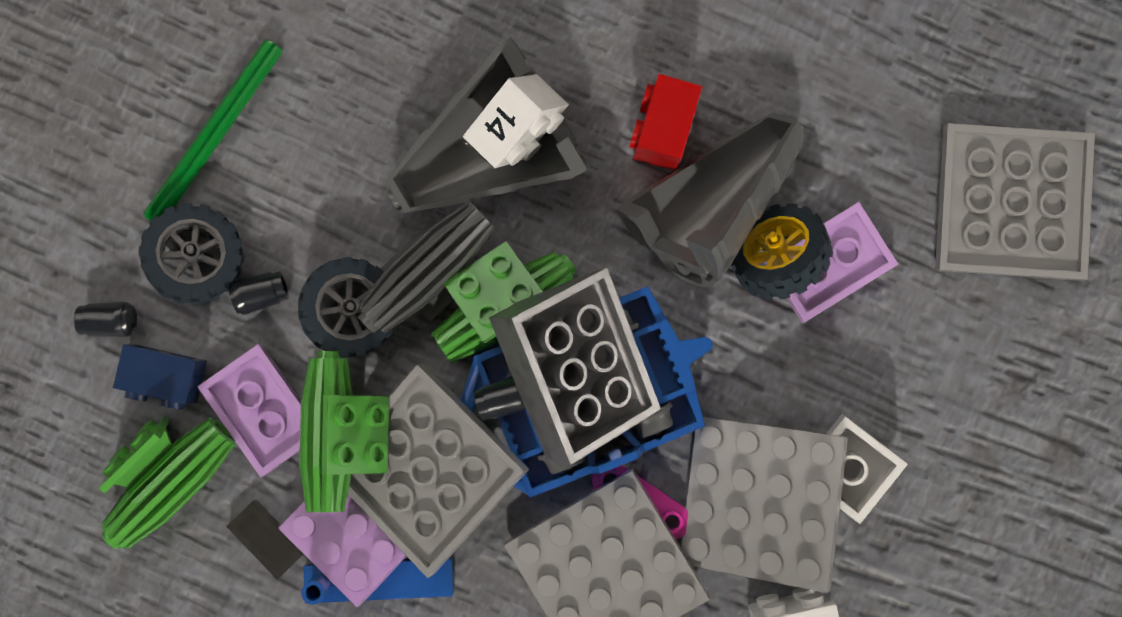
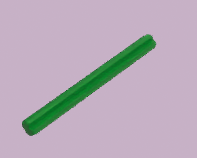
M265 39L143 212L146 219L151 221L156 215L160 217L164 214L165 209L172 206L175 207L281 56L282 50L274 42Z

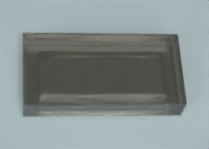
M255 499L226 527L278 580L304 554L280 531V523Z

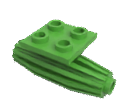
M505 241L444 283L459 307L431 334L451 364L491 347L498 342V339L489 320L490 316L521 300L574 280L572 274L577 272L576 268L565 253L559 256L555 251L523 265L510 245Z
M317 351V358L309 359L300 406L299 468L306 512H343L346 507L351 474L388 473L389 397L353 396L348 359L340 358L339 351Z
M164 415L157 423L152 419L149 420L135 435L136 438L129 445L130 449L124 445L108 461L109 464L101 472L106 477L98 489L106 493L114 484L127 487V489L101 523L102 530H104L102 537L108 545L115 549L119 547H124L125 549L132 547L172 518L212 478L237 444L224 424L213 417H209L172 443L166 429L170 419Z

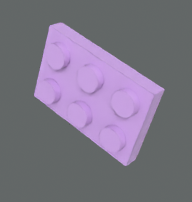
M860 202L823 223L833 248V257H829L830 267L827 272L823 271L821 273L822 278L815 285L811 283L807 286V291L799 295L795 292L790 294V298H787L801 323L810 320L898 265ZM802 239L795 246H803L805 240Z
M257 344L198 386V389L260 478L266 476L299 452L301 399L262 344Z
M349 495L347 496L346 507L343 512H306L305 502H303L279 527L280 531L356 607H360L407 557Z

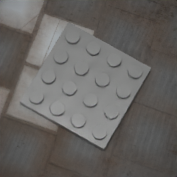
M953 123L944 125L935 271L1079 281L1088 280L1095 133Z
M422 363L416 365L389 397L388 473L351 474L348 495L418 569L429 578L440 569L524 476L529 468Z
M703 416L705 427L695 430L686 505L688 520L686 534L682 538L681 546L691 566L824 593L830 592L848 437Z
M633 468L514 536L504 544L547 617H680L710 600L707 590Z

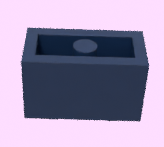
M123 344L113 388L126 391L124 397L128 399L147 401L149 396L162 399L161 406L182 410L184 405L198 402L200 394L198 386L202 384L207 360L138 344Z

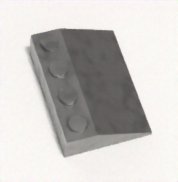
M601 268L521 300L489 317L546 459L571 465L661 409L607 268Z

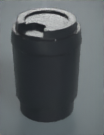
M281 271L239 279L228 287L232 305L236 313L242 315L280 304L281 301L289 299L287 285Z
M128 302L90 303L78 306L74 313L75 330L79 335L90 337H128L131 335L133 328L137 327V312L135 307Z
M513 376L485 385L482 389L474 391L475 403L483 421L526 410Z

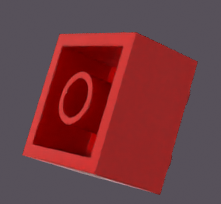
M659 73L655 85L647 83L639 113L646 116L644 121L637 119L629 148L635 149L633 160L671 171L676 170L684 153L703 86Z

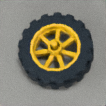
M787 203L786 207L776 204L770 206L769 210L764 211L761 218L756 221L733 260L731 267L740 285L743 288L746 287L751 295L757 296L759 294L766 300H772L773 297L778 296L780 299L790 298V294L795 292L798 295L808 290L807 286L811 283L815 285L821 280V273L823 271L827 272L830 267L829 257H833V248L825 225L817 213L813 214L812 210L806 206L798 208L797 204ZM802 239L805 240L803 246H795ZM768 261V263H767L766 266L758 265V264H761V263H763V262Z

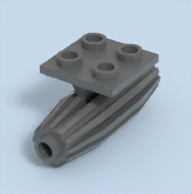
M470 201L439 222L432 219L381 268L384 273L359 304V308L363 313L358 318L373 333L378 329L386 333L417 311H420L432 322L454 301L444 283L474 263L473 257L495 230L493 225Z

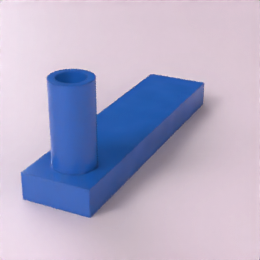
M449 557L440 569L429 578L410 559H404L365 601L451 597L454 595L453 557ZM313 563L303 566L304 586L301 594L305 604L314 605L318 603L350 601Z

